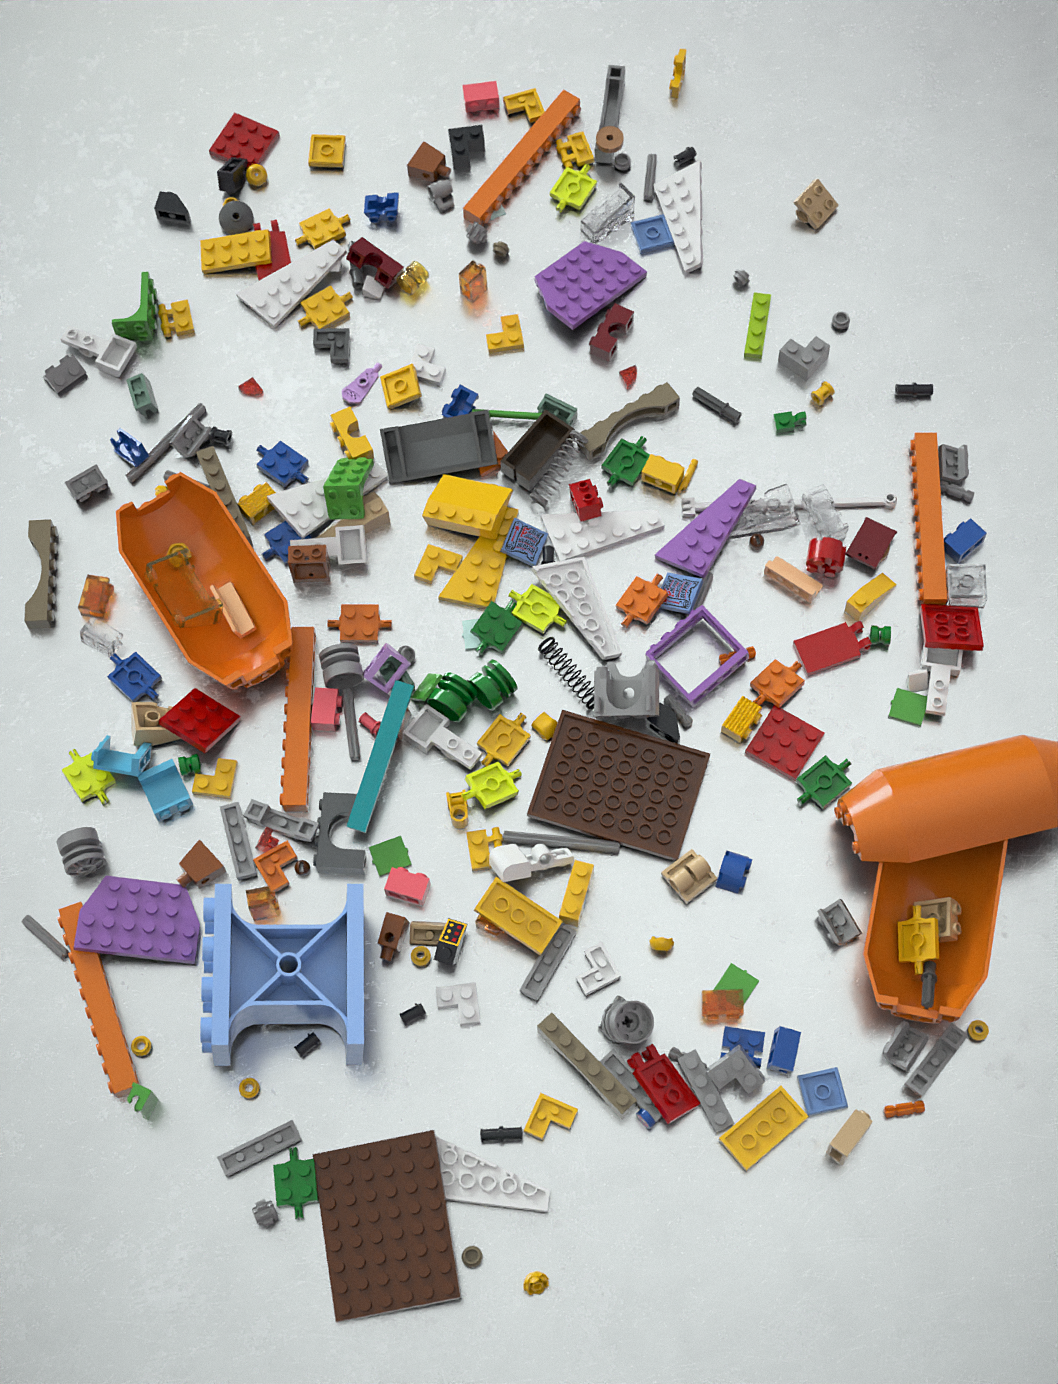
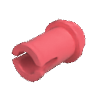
M366 712L360 716L358 721L368 728L372 735H377L381 725L380 721L377 722Z

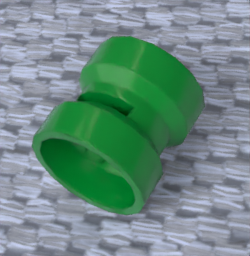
M871 625V643L890 645L891 626L879 628L877 625Z
M193 754L188 758L185 756L178 757L181 776L188 775L190 772H201L198 754Z

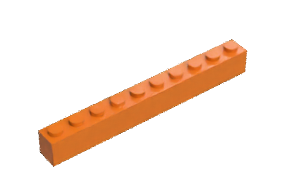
M563 89L463 207L464 219L471 223L477 222L482 226L489 222L491 214L499 210L501 203L510 197L512 190L520 185L522 178L530 173L533 165L540 161L543 153L550 149L552 143L560 137L564 128H568L571 120L579 115L581 111L580 98Z
M915 433L913 440H910V451H913L911 467H914L911 481L915 483L912 498L916 500V505L913 507V515L917 516V522L914 523V532L918 533V538L915 540V549L919 550V555L916 556V566H920V572L917 573V583L921 584V589L918 590V600H921L922 604L946 605L947 587L937 433Z
M291 627L293 652L291 657L287 656V662H290L289 668H286V680H289V685L285 686V697H288V704H284V714L287 715V721L283 722V732L286 733V739L282 741L285 757H282L281 760L284 775H281L280 779L281 787H283V793H280V805H283L285 812H308L316 632L314 627Z
M78 902L58 909L60 916L57 919L60 927H64L66 933L63 935L65 945L69 946L71 950L68 953L71 964L75 963L76 966L74 975L76 981L80 982L82 986L79 989L81 998L87 1002L88 1007H85V1012L88 1019L91 1018L93 1022L90 1028L93 1037H97L99 1044H96L99 1056L103 1055L104 1058L102 1068L105 1075L108 1074L110 1081L107 1082L111 1094L114 1093L117 1098L130 1094L133 1082L139 1085L140 1083L100 954L74 950L79 912L83 906L82 902Z

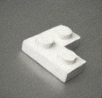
M417 344L410 364L415 366L418 380L440 386L446 373V367L431 364L435 348Z
M602 941L584 950L593 968L576 976V980L585 996L621 978L620 972Z
M475 982L435 988L438 1009L458 1007L460 1026L480 1023Z

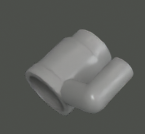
M448 179L427 186L431 199L436 202L440 211L454 206L453 200L443 203L441 199L453 192L452 185Z

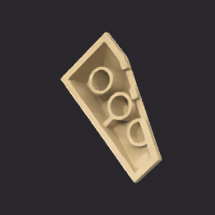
M373 491L363 496L364 518L335 519L316 538L336 537L335 527L364 525L366 534L389 523V511L380 496Z
M153 702L131 703V729L134 746H141L144 742L152 743L151 746L181 739L159 725V719L172 706H168V708L159 707L157 703Z

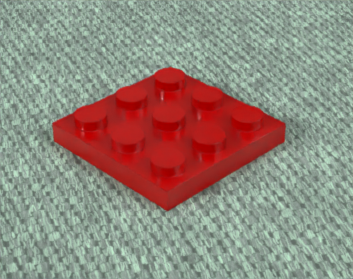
M234 112L210 147L209 154L226 162L231 157L248 159L247 170L253 164H261L279 137V131Z
M921 604L920 615L924 646L926 648L983 651L984 643L978 607Z
M194 688L159 719V725L203 753H206L240 722L241 716L197 688Z
M774 705L746 748L745 753L796 781L824 737L825 732Z

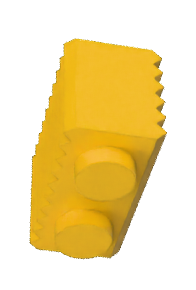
M267 482L262 485L258 484L252 493L248 496L244 495L239 499L237 505L240 512L252 525H255L264 516L275 510L267 500V496L276 492Z
M742 696L722 724L721 732L739 743L743 739L747 740L752 733V726L754 724L757 725L763 716L761 714L762 707Z

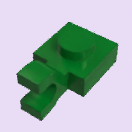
M792 411L774 414L776 433L795 431L796 425H806V412H799L795 416L792 415Z

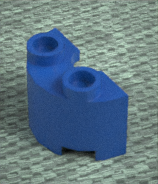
M399 192L387 193L385 197H380L377 194L365 195L364 214L369 218V221L372 223L395 221L398 214Z
M460 384L458 388L453 390L451 394L452 401L450 404L446 403L444 405L441 415L448 418L470 414L472 409H476L473 404L476 399H479L478 393Z
M726 850L715 887L738 894L740 888L744 889L747 877L744 876L745 870H750L753 859Z

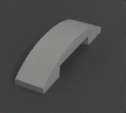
M251 799L243 815L246 819L262 827L303 841L312 842L320 826L318 822L304 817L301 819L272 809L269 805Z
M951 1022L904 1085L922 1097L965 1041L968 1034Z

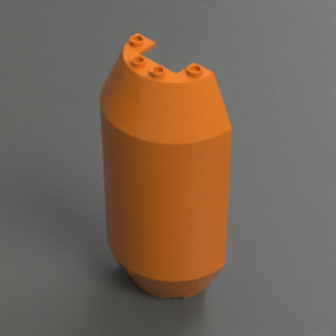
M182 472L173 474L164 481L169 490L159 493L157 497L151 501L144 502L137 509L131 501L123 504L116 510L119 553L190 665L230 689L237 690L239 686L246 688L254 686L275 674L285 665V658L292 655L293 641L288 601L218 494ZM183 543L189 548L190 559L185 565L175 566L168 560L167 551L172 544ZM231 581L257 630L242 639L239 638L232 631L210 586L214 585L219 589Z
M1018 735L876 769L839 798L837 807H834L835 816L841 820L843 826L851 827L855 842H852L854 853H858L861 861L911 863L1058 827V741Z
M1008 839L911 863L879 862L863 957L876 1003L882 1010H891L892 1015L925 1023H941L942 1020L951 1023L961 1017L988 977ZM951 897L961 906V915H958L961 934L958 935L957 941L939 943V959L928 960L935 962L937 965V982L935 983L934 1006L924 1009V1006L921 1005L923 982L921 981V975H915V963L899 962L898 922L913 918L912 906H914V902Z

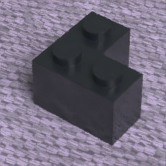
M475 125L448 129L453 170L471 168L469 153L485 151L483 126Z

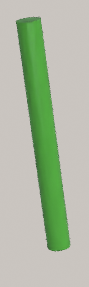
M472 409V412L481 411L484 409ZM490 410L491 417L537 420L542 414Z

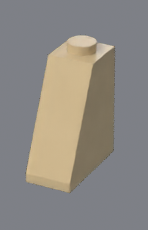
M855 1109L829 1144L826 1154L843 1165L873 1122L870 1119V1115L863 1110L858 1111Z

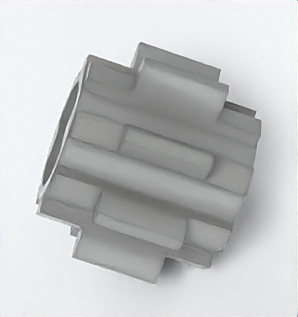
M474 222L473 225L469 224L466 229L468 232L466 237L478 245L480 242L484 243L488 237L486 235L488 230L477 222Z
M260 1200L252 1208L259 1226L263 1224L265 1227L274 1223V1219L278 1218L271 1200Z

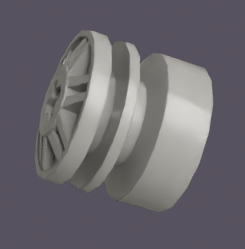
M350 643L335 644L326 647L319 653L321 669L324 670L323 679L326 688L338 690L352 688L364 680L362 665L359 663L358 647Z
M76 828L62 834L56 841L59 853L63 856L62 863L67 875L79 876L88 874L101 868L106 862L103 850L99 846L100 840L95 828Z
M615 1001L607 1006L601 1018L602 1029L605 1035L616 1043H641L651 1035L654 1027V1017L650 1008L640 1001Z

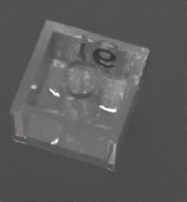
M947 564L945 570L947 587L946 605L984 609L987 601L986 564Z

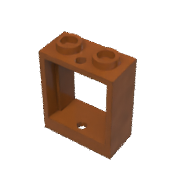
M326 545L288 546V565L293 583L331 581V564Z

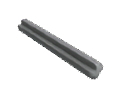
M344 688L341 692L349 755L351 760L360 759L352 689Z

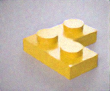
M680 48L678 55L674 57L673 76L675 77L674 80L671 79L669 90H672V98L679 97L685 74L687 49Z
M536 88L503 97L507 113L512 114L525 110L529 123L536 122L545 112Z
M518 314L501 316L503 332L486 334L489 353L524 348Z
M428 544L416 569L414 578L432 584L438 569L454 574L463 560V555Z
M218 758L214 776L195 773L192 793L195 795L231 799L238 766L237 760Z
M540 1093L524 1128V1132L543 1140L551 1122L570 1129L578 1109Z

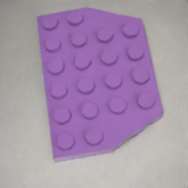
M584 241L535 275L534 281L539 288L541 297L543 296L546 309L573 330L645 278L647 271L621 251Z
M105 876L80 909L74 950L195 964L200 923L187 888H183L180 884Z

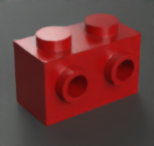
M590 479L569 484L570 498L580 522L602 516L601 508H603V502L601 497H597V487L592 485Z

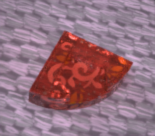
M636 365L619 371V376L627 389L637 379Z
M253 377L238 386V390L245 395L256 396L263 393V389Z

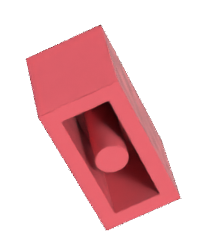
M496 81L462 85L466 112L500 108Z
M315 687L311 716L313 730L336 732V725H340L338 708L342 707L343 701L338 689Z
M392 867L384 891L387 896L423 906L431 885L430 879L423 873L413 874L405 868L398 867L396 869Z

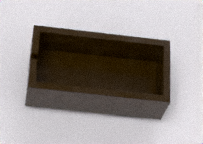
M545 410L500 461L501 472L513 480L517 478V483L531 491L542 478V475L546 474V469L551 468L550 463H555L554 457H560L558 451H564L562 445H568L566 439H572L570 433L575 429Z

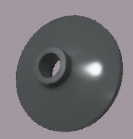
M230 201L219 212L220 226L230 235L247 233L253 225V212L244 202ZM238 214L240 217L238 219H234L233 215Z

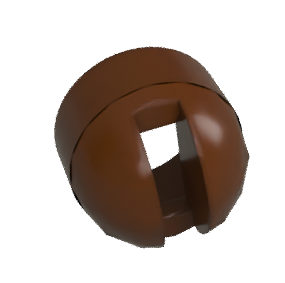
M760 534L752 535L749 540L750 547L754 550L762 549L764 546L763 536Z
M299 860L295 864L294 870L298 876L305 877L310 873L311 867L307 861ZM301 864H303V872H300Z

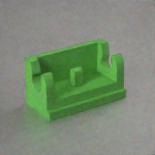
M133 1082V1088L127 1101L130 1104L133 1097L136 1096L138 1100L134 1106V1111L137 1112L139 1110L143 1118L149 1120L159 1099L152 1090Z

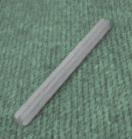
M198 403L148 452L149 457L139 466H133L125 474L126 478L134 482L171 446L169 442L188 416L193 415L198 419L206 411V407L202 403Z
M504 831L503 841L509 843L544 844L550 847H567L570 849L619 853L620 843L608 840Z

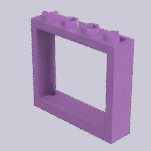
M703 605L695 610H691L685 620L682 619L677 622L671 632L663 634L661 640L656 645L652 644L645 653L647 661L654 660L662 677L691 707L695 706L749 659L748 651ZM704 619L736 653L688 694L656 658L699 621Z

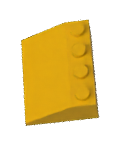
M444 474L428 498L422 517L426 524L496 540L513 489Z

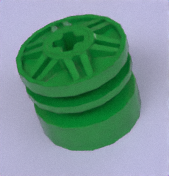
M491 659L487 666L485 665L481 668L483 674L476 672L467 681L477 690L478 701L487 709L493 711L503 703L501 695L508 698L511 696L510 692L514 693L518 690V687L510 673L499 662Z
M446 672L438 683L439 688H435L427 698V703L450 721L459 723L467 713L466 706L470 707L473 704V701L478 697V692L464 678L457 674Z

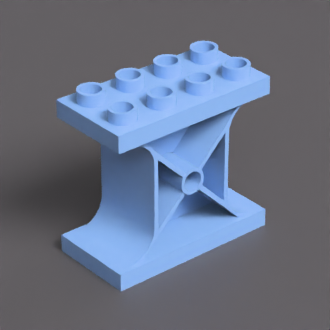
M215 884V898H204L203 902L205 934H214V937H203L202 942L204 973H213V977H202L201 982L203 1013H212V1017H201L200 1042L202 1043V1053L213 1054L214 1066H231V1048L234 1039L248 1026L255 1024H325L335 1029L343 1039L346 1050V1065H362L364 1049L363 884H347L346 904L342 913L334 921L321 925L250 924L241 919L233 907L232 884Z

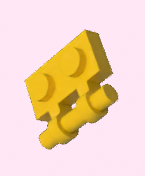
M583 131L568 135V142L563 143L562 139L556 140V149L561 154L563 166L573 169L572 162H576L578 167L594 162L593 153ZM571 149L573 154L568 155L567 150Z
M188 299L170 303L171 309L168 310L165 304L158 306V316L162 322L160 325L161 331L164 332L165 337H170L171 331H176L177 336L195 333ZM173 317L174 322L170 323L168 318Z
M499 827L492 828L491 836H487L486 829L466 832L472 871L492 869L489 864L490 853L488 844H494V847L502 846L503 835L500 834Z

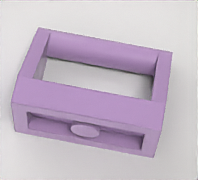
M385 643L363 671L364 678L388 694L393 688L395 680L398 681L411 663L392 646ZM392 655L402 664L386 685H384L374 675L388 657Z

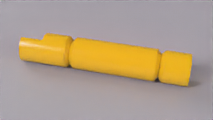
M696 459L691 460L678 489L680 494L682 490H686L698 465V460Z

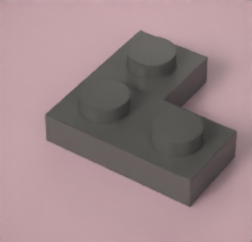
M349 328L313 330L314 348H331V363H349Z

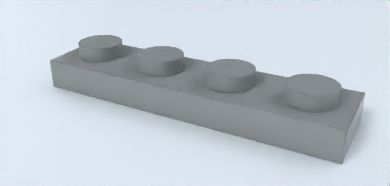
M239 802L220 806L237 880L256 876L257 873Z
M561 923L542 954L539 955L520 988L521 993L538 1001L573 940L576 930Z
M612 1049L600 1062L637 1100V1105L645 1109L654 1118L655 1123H657L663 1116L632 1074L635 1070Z
M696 1049L677 1058L715 1132L718 1133L735 1124L712 1079L707 1074V1070Z
M293 1120L218 1156L217 1159L225 1176L228 1177L302 1139Z

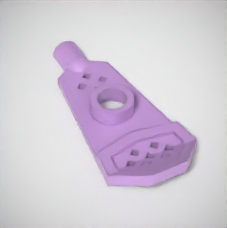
M377 362L373 368H367L354 381L342 389L343 400L350 404H361L379 377L378 371L382 368V365ZM365 380L366 383L360 384V381Z

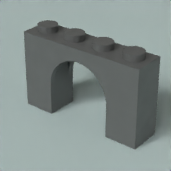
M323 792V799H319V810L322 811L321 817L317 818V822L320 824L318 828L320 831L319 836L315 837V847H318V851L313 857V866H316L318 873L365 875L367 859L365 850L342 849L335 846L329 839L333 826L343 819H349L357 794Z

